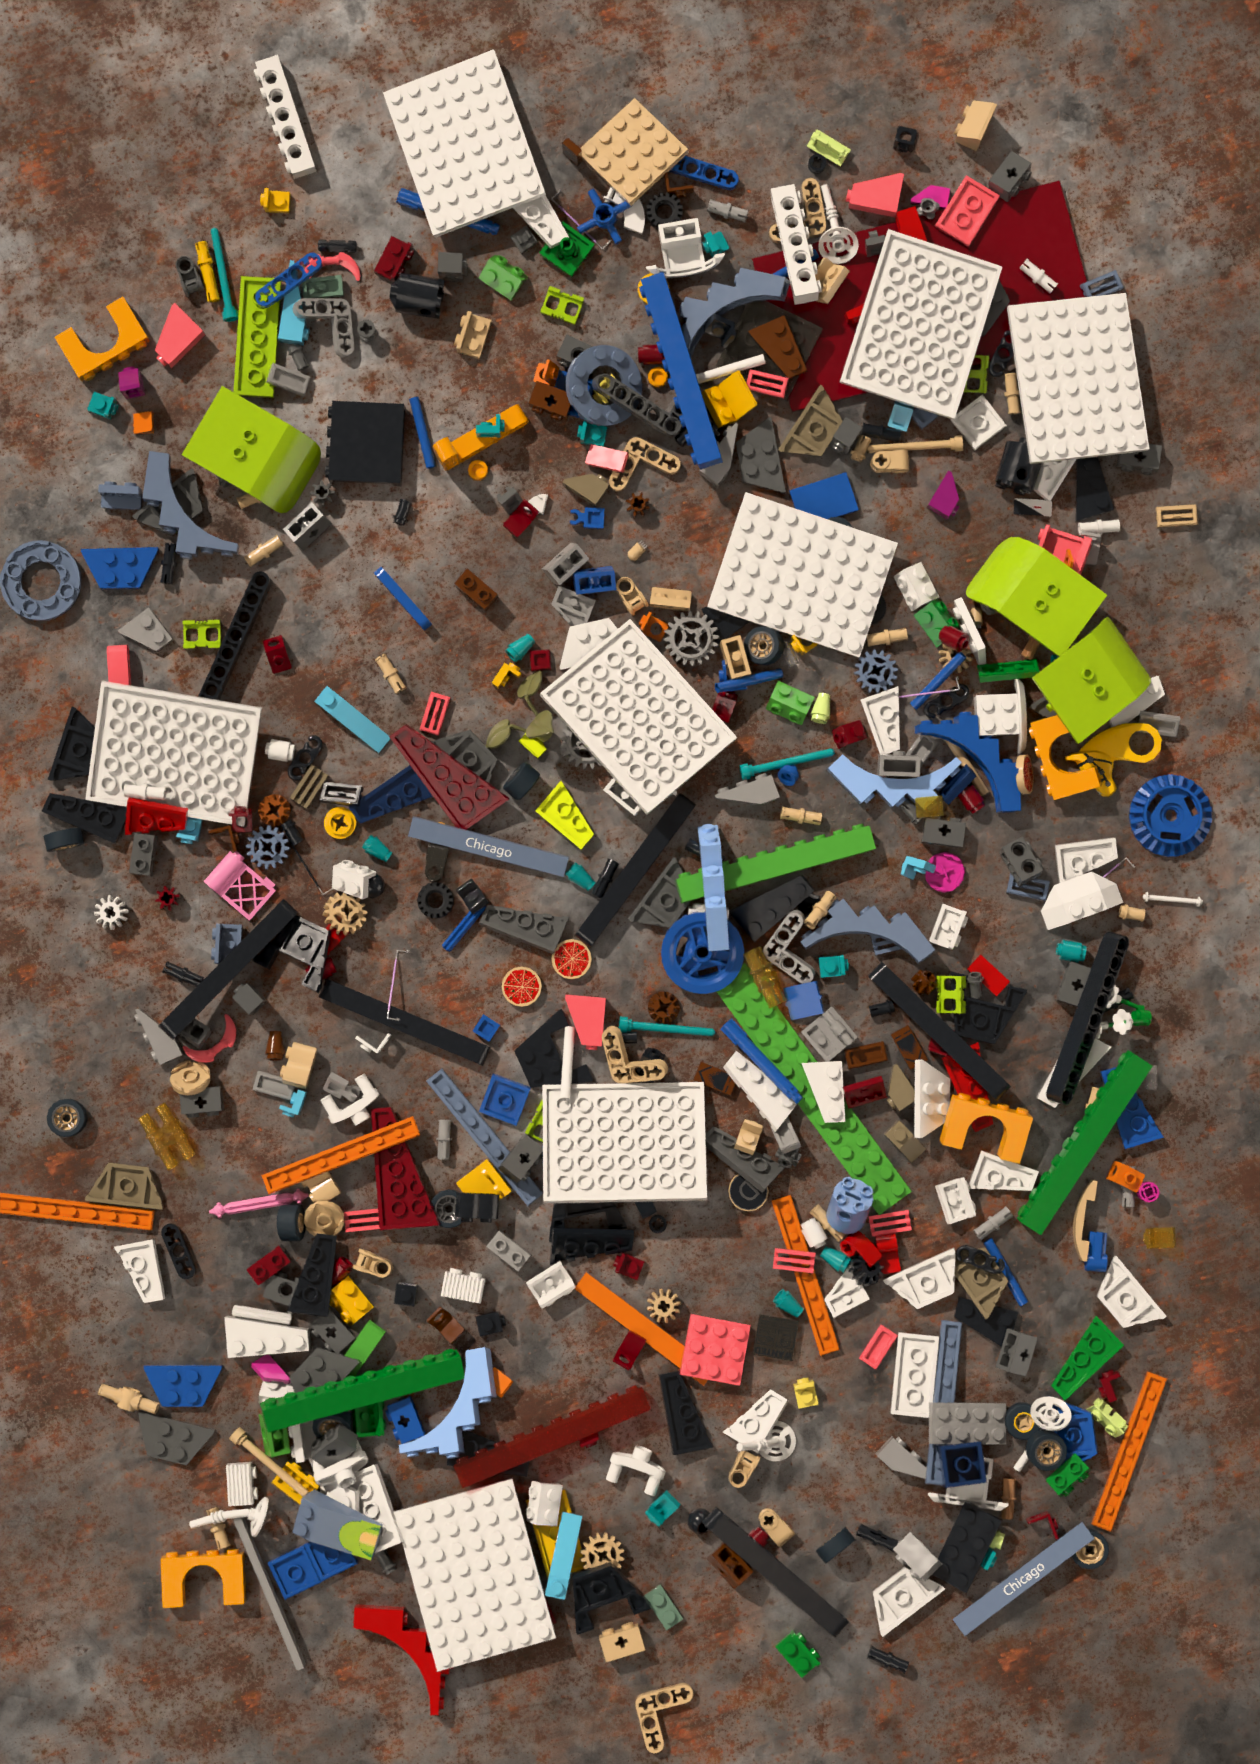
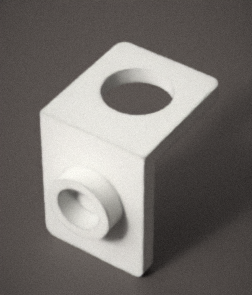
M388 1033L377 1049L359 1036H356V1039L362 1043L360 1047L370 1053L373 1050L379 1054L392 1035Z

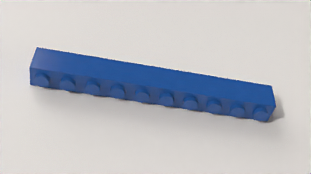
M664 272L641 279L642 286L639 289L642 298H646L648 302L645 305L648 317L652 316L654 321L650 325L653 334H658L659 341L656 344L659 353H663L665 360H662L665 372L669 371L671 376L668 379L670 389L676 392L677 397L673 399L676 408H680L682 415L679 416L683 428L686 427L688 431L685 438L688 446L692 445L694 452L690 453L694 465L698 464L700 470L723 463Z

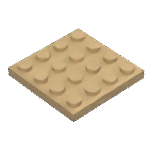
M635 98L580 148L582 149V159L630 206L689 153L688 149Z

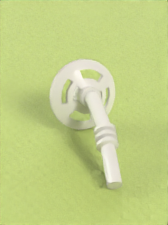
M825 184L821 186L826 205L827 220L830 221L831 229L824 232L821 236L819 252L823 258H828L832 263H845L856 255L859 247L858 239L850 229L839 227L837 220L839 216L837 210H835L836 206L833 205L829 186ZM848 234L853 239V246L850 245V239L847 236ZM824 242H826L827 249L830 251L829 253H827L824 249ZM844 250L849 252L844 256L835 257L836 252L839 253Z
M1041 1397L1034 1401L1031 1406V1417L1041 1427L1040 1430H1061L1071 1420V1411L1068 1405L1058 1398ZM1045 1404V1406H1043L1042 1408H1040L1039 1412L1036 1411V1409H1037L1040 1405ZM1052 1406H1058L1063 1410L1064 1413L1060 1414L1056 1409L1052 1408ZM1026 1450L1013 1467L1018 1472L1022 1470L1029 1460Z
M777 1421L775 1426L782 1427V1431L772 1429L767 1440L763 1438L754 1439L752 1442L738 1443L737 1450L760 1451L761 1456L767 1460L782 1461L788 1458L794 1451L796 1437L788 1424ZM777 1432L780 1433V1435H772V1433ZM788 1434L791 1438V1444L789 1449L785 1447V1436ZM772 1448H780V1450L775 1451ZM769 1452L773 1454L783 1453L781 1456H771L768 1454Z
M264 1497L255 1509L212 1512L209 1516L190 1521V1528L194 1529L211 1523L215 1525L221 1523V1521L225 1522L226 1519L247 1517L248 1520H251V1535L256 1537L263 1525L269 1499Z

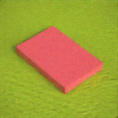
M966 175L937 221L935 228L969 248L1000 198V195Z

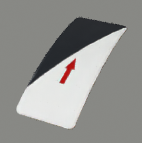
M1014 499V514L1051 517L1052 501Z

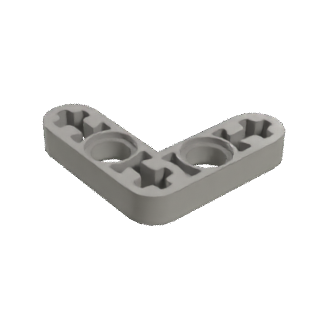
M303 298L294 303L293 313L298 318L331 319L334 351L339 357L345 358L353 353L354 339L351 309L345 299ZM319 303L326 307L324 314L317 310ZM339 304L341 308H344L342 312L339 309L331 311L332 308H336ZM302 305L304 308H309L312 306V308L306 310L303 313V310L299 309V306ZM339 323H343L346 326V333H341L338 330ZM344 343V346L348 347V350L344 351V349H341L340 346Z
M792 910L765 945L763 954L767 960L798 982L804 984L813 980L815 970L811 965L786 948L805 920L804 914L801 911ZM795 916H798V922H796L793 925V927L790 928L789 924L792 921L791 917L794 918ZM782 930L787 931L789 939H780L779 932ZM777 942L780 945L777 947L776 953L771 955L769 948H773ZM787 957L792 958L794 966L787 967L784 964V959ZM798 964H800V968L797 970V972H794ZM809 971L808 976L803 978L802 972Z

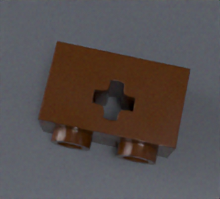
M536 381L528 403L529 407L532 408L531 410L538 414H543V412L551 414L550 417L558 421L562 419L567 420L572 405H570L566 391ZM551 398H553L556 405L552 404L550 407L548 406L547 401H550Z
M466 569L454 583L458 590L485 613L499 598L496 592L469 569Z
M722 1543L706 1558L733 1589L742 1584L753 1573L741 1557L725 1543Z

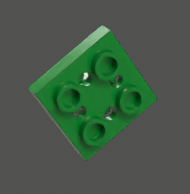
M562 221L561 224L569 237L563 238L560 244L553 248L545 244L539 255L572 278L595 244Z

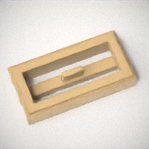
M1196 504L1155 508L1157 528L1194 526L1198 524ZM1192 510V513L1161 515V512ZM1193 518L1191 521L1162 522L1163 519Z

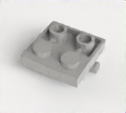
M832 1006L801 1031L825 1062H829L857 1038V1035Z

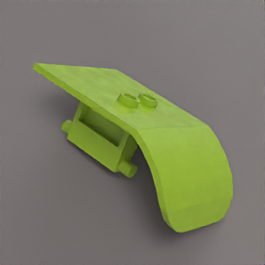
M222 386L187 444L182 456L282 514L291 510L297 503L320 462L321 449L314 440L290 424Z
M1010 537L999 544L972 579L966 590L968 598L999 612L1058 657L1068 650L1107 596L1106 593L1046 549L1020 537Z
M1108 616L1087 636L1032 677L1049 702L1046 705L1048 711L1054 710L1077 744L1136 700L1151 684L1149 674Z

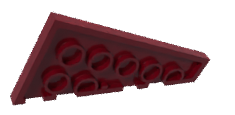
M405 724L389 736L455 827L467 830L510 799L409 725Z
M393 1107L371 1109L373 1132L398 1122ZM405 1141L375 1153L380 1230L440 1225L407 1142Z

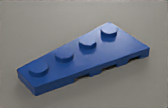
M1116 1067L1100 1072L1104 1085L1108 1081V1074L1115 1070ZM1135 1092L1116 1121L1124 1149L1163 1138L1151 1115H1149L1143 1102Z

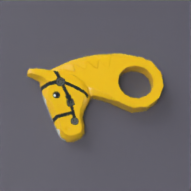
M1124 723L1099 733L1089 740L1079 752L1065 756V760L1076 762L1080 770L1097 765L1102 785L1095 789L1101 796L1109 797L1117 789L1112 778L1114 761L1148 762L1154 759L1160 752L1162 739L1158 730L1149 724ZM1140 730L1150 733L1154 740L1151 752L1142 756L1133 753L1129 746L1132 734Z

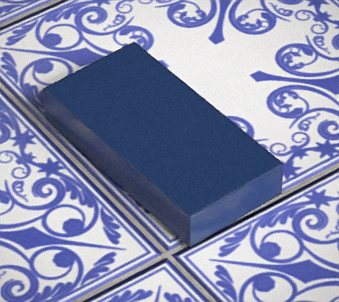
M966 764L939 791L943 801L948 805L976 777L970 766Z

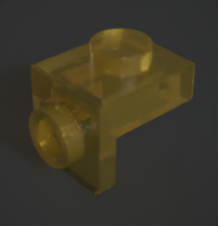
M1151 1227L1145 1230L1143 1241L1147 1249L1176 1247L1175 1227Z

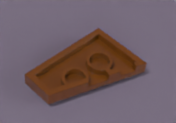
M785 315L748 331L789 379L808 372Z

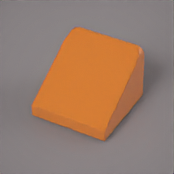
M152 411L133 414L134 434H154V414Z
M494 1367L496 1395L502 1398L513 1384V1381L504 1372Z

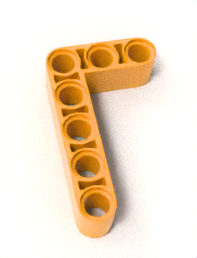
M516 404L500 413L501 420H505V431L501 432V438L476 437V428L452 442L448 437L437 441L432 447L443 469L448 471L525 426L529 420L520 405ZM496 416L486 422L496 425Z

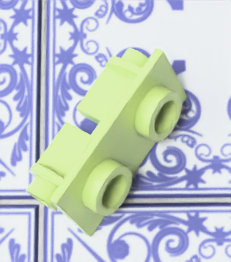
M818 129L812 134L811 140L807 145L808 148L823 155L840 167L851 149Z
M1097 1398L1093 1402L1094 1405L1086 1409L1092 1412L1093 1420L1104 1426L1105 1431L1109 1435L1116 1438L1125 1433L1124 1431L1128 1427L1127 1421L1117 1412L1110 1416L1109 1413L1113 1408L1104 1399Z

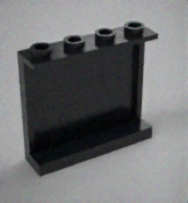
M332 401V406L328 407V418H331V426L327 427V438H330V446H326V458H329V466H325V478H328L332 484L333 481L393 484V486L402 487L405 405L398 403Z

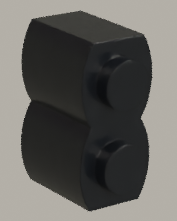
M456 1192L455 1217L461 1218L462 1222H473V1218H480V1222L492 1223V1219H498L499 1194Z

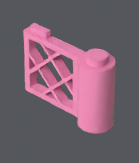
M230 851L204 882L250 921L276 891L273 888L275 884L267 877L263 880L243 862L245 858L240 853H232ZM245 870L252 875L253 884H241L240 876ZM238 879L239 885H233ZM264 885L270 890L265 897L256 898L255 886ZM253 886L254 898L242 899L241 887ZM239 887L240 899H230L225 893L229 888ZM254 900L255 909L250 914L246 913L242 908V901ZM256 900H262L258 905L256 904ZM236 901H240V907L235 903Z

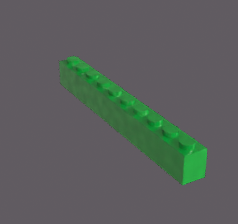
M1129 1050L1120 1056L1118 1066L1108 1074V1081L1104 1087L1099 1088L1096 1093V1099L1087 1106L1085 1116L1075 1124L1073 1134L1064 1141L1063 1149L1059 1155H1055L1052 1159V1166L1048 1172L1045 1171L1042 1174L1040 1184L1031 1191L1027 1204L1023 1205L1018 1211L1019 1216L1017 1219L1040 1235H1042L1153 1067Z
M447 1349L441 1354L426 1355L423 1359L407 1360L397 1366L388 1365L382 1370L367 1371L363 1375L356 1377L348 1376L342 1381H330L323 1386L308 1387L304 1391L297 1393H286L283 1397L267 1398L264 1402L260 1403L268 1433L462 1380L465 1375L461 1356L457 1349Z

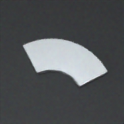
M615 192L612 203L619 205L625 200ZM638 199L632 207L623 211L625 219L624 228L642 235L645 215L642 203Z

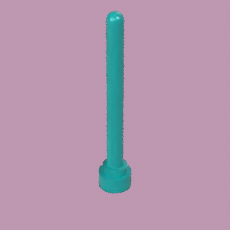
M212 228L211 236L225 306L222 317L224 322H232L238 320V310L232 305L219 231L217 228Z
M830 748L756 766L748 765L747 763L739 765L743 781L748 780L754 774L782 768L784 765L791 766L831 757L835 754V751Z
M620 1016L619 1029L623 1033L634 1029L702 1036L715 1035L713 1028L635 1022L624 1016Z

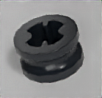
M821 154L812 155L808 161L810 172L819 174L824 171L826 166L824 156ZM815 159H817V162L819 160L822 162L820 168H817V166L813 167Z
M661 1215L653 1216L649 1221L650 1230L654 1233H662L667 1227L666 1219ZM657 1218L664 1222V1226L660 1227L659 1230L654 1229L655 1226H652V1222H656Z

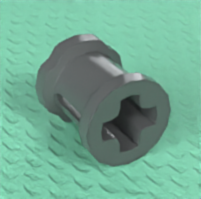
M362 320L358 324L357 331L360 338L364 341H372L376 336L374 323L370 320ZM365 327H369V334H365Z

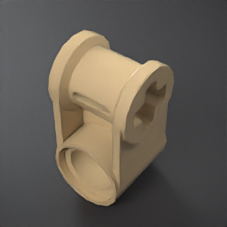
M908 450L879 451L872 457L870 467L876 473L908 472ZM878 458L881 459V462H884L882 466L879 465V462H876Z
M622 577L617 581L616 591L632 617L635 615V612L644 606H649L643 594L630 578ZM622 582H627L631 588L629 591L623 592L620 590L619 585Z
M359 1248V1257L352 1268L382 1278L392 1273L393 1263L390 1260ZM381 1262L388 1265V1271L385 1274L381 1273L378 1269Z
M740 1451L728 1475L731 1485L736 1488L743 1487L751 1473L755 1470L761 1456H755L747 1451ZM737 1472L743 1474V1480L740 1483H734L732 1480L733 1475Z
M765 1508L759 1513L761 1526L780 1548L795 1535L790 1526L774 1510ZM766 1515H767L768 1517H771V1518H772V1522H769V1521H766V1522H765V1518H764V1517H765Z

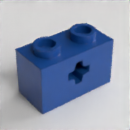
M606 566L575 571L573 573V584L576 595L616 590L613 567Z
M411 1395L387 1405L388 1410H385L389 1422L393 1421L395 1429H393V1433L397 1441L400 1440L401 1444L425 1435V1430ZM402 1415H404L405 1418H409V1421L407 1422L406 1426L404 1423L399 1422L402 1418Z

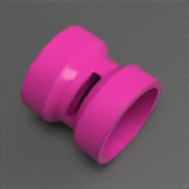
M1145 1181L1142 1182L1136 1193L1140 1200L1153 1202L1159 1196V1188L1156 1184Z

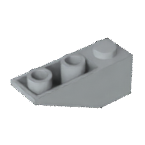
M737 423L732 427L729 425L722 434L725 437L721 442L717 441L723 463L699 469V474L717 488L730 472L738 427Z
M766 773L756 776V780L749 783L747 780L736 783L737 787L730 790L729 787L717 790L718 794L714 796L717 800L752 805H763L780 798L772 775L767 776Z
M142 1009L135 1010L137 1013L134 1015L136 1022L139 1026H143L145 1031L143 1037L146 1043L152 1046L153 1051L151 1055L155 1063L159 1062L160 1065H164L185 1055L177 1037L172 1040L158 1027L160 1023Z
M891 1436L875 1453L890 1469L926 1479L927 1466L925 1467L920 1462L922 1458L914 1450L910 1453L905 1448L907 1444L900 1437L895 1439Z

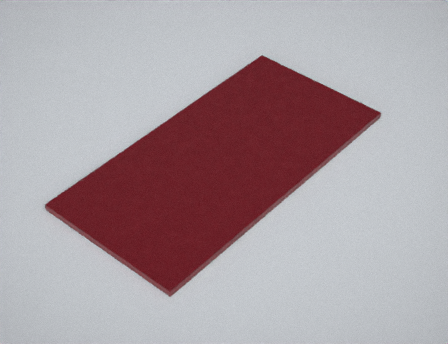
M1060 180L1020 190L1016 197L1012 196L1008 202L999 198L969 248L935 228L944 210L935 212V218L932 220L927 219L924 215L919 216L927 242L1002 266L999 280L1010 300L1007 307L1009 305L1084 297V290L1080 288V285L1087 282ZM896 222L854 233L858 239V251L851 260L836 264L845 266L849 273L828 304L812 301L795 305L790 284L785 301L762 300L768 322L785 315L808 371L789 379L787 383L786 393L791 412L804 410L820 385L824 387L832 402L870 393L839 383L858 325H853L852 322L847 324L845 313L865 303L880 256L879 254L867 257L865 239L870 238V231L877 230L878 236L885 235V237L888 229L898 232ZM848 234L847 236L850 239V245L853 246V239ZM819 242L811 243V245L818 253L819 258L812 261V263L816 262V266H818L823 257L819 252ZM824 242V249L827 253H829L830 251L827 249L826 242ZM847 250L839 253L836 252L835 257L844 256L849 252ZM783 251L752 258L754 271L773 274L786 266ZM1027 258L1040 270H1045L1044 273L1058 283L1050 294L1037 282H1032L1033 279L1019 269L1022 264L1030 269L1024 264ZM802 278L800 280L803 282H807L809 279ZM1007 307L987 334L983 337L981 335L975 355H988L989 362L996 348L1000 345L1001 338L1005 337L1008 343H1012L1011 335L1004 336V332L1010 330ZM1002 348L998 351V355L1002 359L1008 358L1009 351ZM974 358L971 367L980 365L981 359ZM781 370L782 377L788 378Z

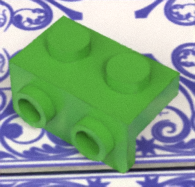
M494 255L488 260L478 279L509 300H513L528 276L524 274L521 268L513 267L507 263L506 258Z
M778 681L766 706V710L780 715L793 723L802 725L814 700V696Z

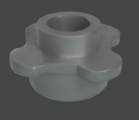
M923 198L920 207L917 208L918 215H924L927 219L932 220L935 218V212L939 210L940 205L933 199Z

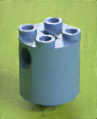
M845 1177L834 1188L826 1212L827 1221L830 1226L844 1234H852L861 1230L865 1225L872 1206L873 1189L861 1180L852 1179L851 1177Z

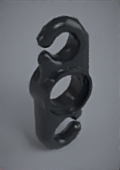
M1010 330L1005 331L1004 336L1011 335ZM1005 337L1001 338V343L996 348L988 366L989 373L994 377H1001L1004 375V372H995L993 367L999 364L1002 370H1005L1014 354L1012 343H1008ZM1005 348L1009 351L1007 359L999 357L998 351Z
M959 683V688L964 690L963 696H958L956 691L941 693L926 703L924 713L929 718L934 719L936 715L930 713V706L934 705L937 707V715L952 709L968 698L970 694L968 687L965 684ZM945 695L952 698V704L948 707L941 703V698Z
M315 735L308 737L309 741H317L318 746L316 748H311L309 742H305L304 747L297 752L288 768V776L293 781L302 779L301 775L295 776L293 774L294 768H299L301 774L304 775L307 768L314 763L322 749L320 737ZM304 752L309 753L311 756V760L307 764L301 763L299 759L300 755Z
M968 1245L959 1246L956 1249V1259L961 1261L960 1253L966 1250L969 1256L963 1259V1262L971 1264L976 1269L995 1275L1000 1274L1005 1268V1263L1000 1258L998 1259L1000 1267L996 1270L993 1269L991 1264L997 1260L996 1256H990L983 1250ZM978 1254L984 1255L986 1258L985 1264L977 1265L974 1262L975 1256Z

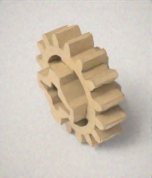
M337 892L334 898L330 897L328 899V903L324 905L323 916L327 917L324 922L331 924L330 930L336 928V934L343 931V934L346 936L349 931L354 934L356 929L360 930L362 928V924L366 921L367 911L363 910L365 903H359L360 898L354 899V896H347L344 892L340 896ZM357 919L356 922L350 924L351 920Z
M596 1533L595 1539L589 1536L590 1542H583L586 1549L580 1550V1553L584 1554V1557L580 1558L581 1562H586L583 1566L584 1569L589 1567L591 1569L608 1562H612L615 1567L621 1568L618 1562L624 1560V1557L620 1556L624 1549L618 1548L621 1544L620 1541L614 1543L615 1536L612 1535L608 1538V1534L604 1533L603 1537H600L599 1533ZM598 1542H604L601 1546L594 1545ZM612 1547L615 1549V1558L611 1556L610 1551ZM605 1550V1554L608 1557V1559L602 1557L599 1560V1556L596 1553V1551L603 1553ZM589 1552L594 1556L592 1564L589 1561Z

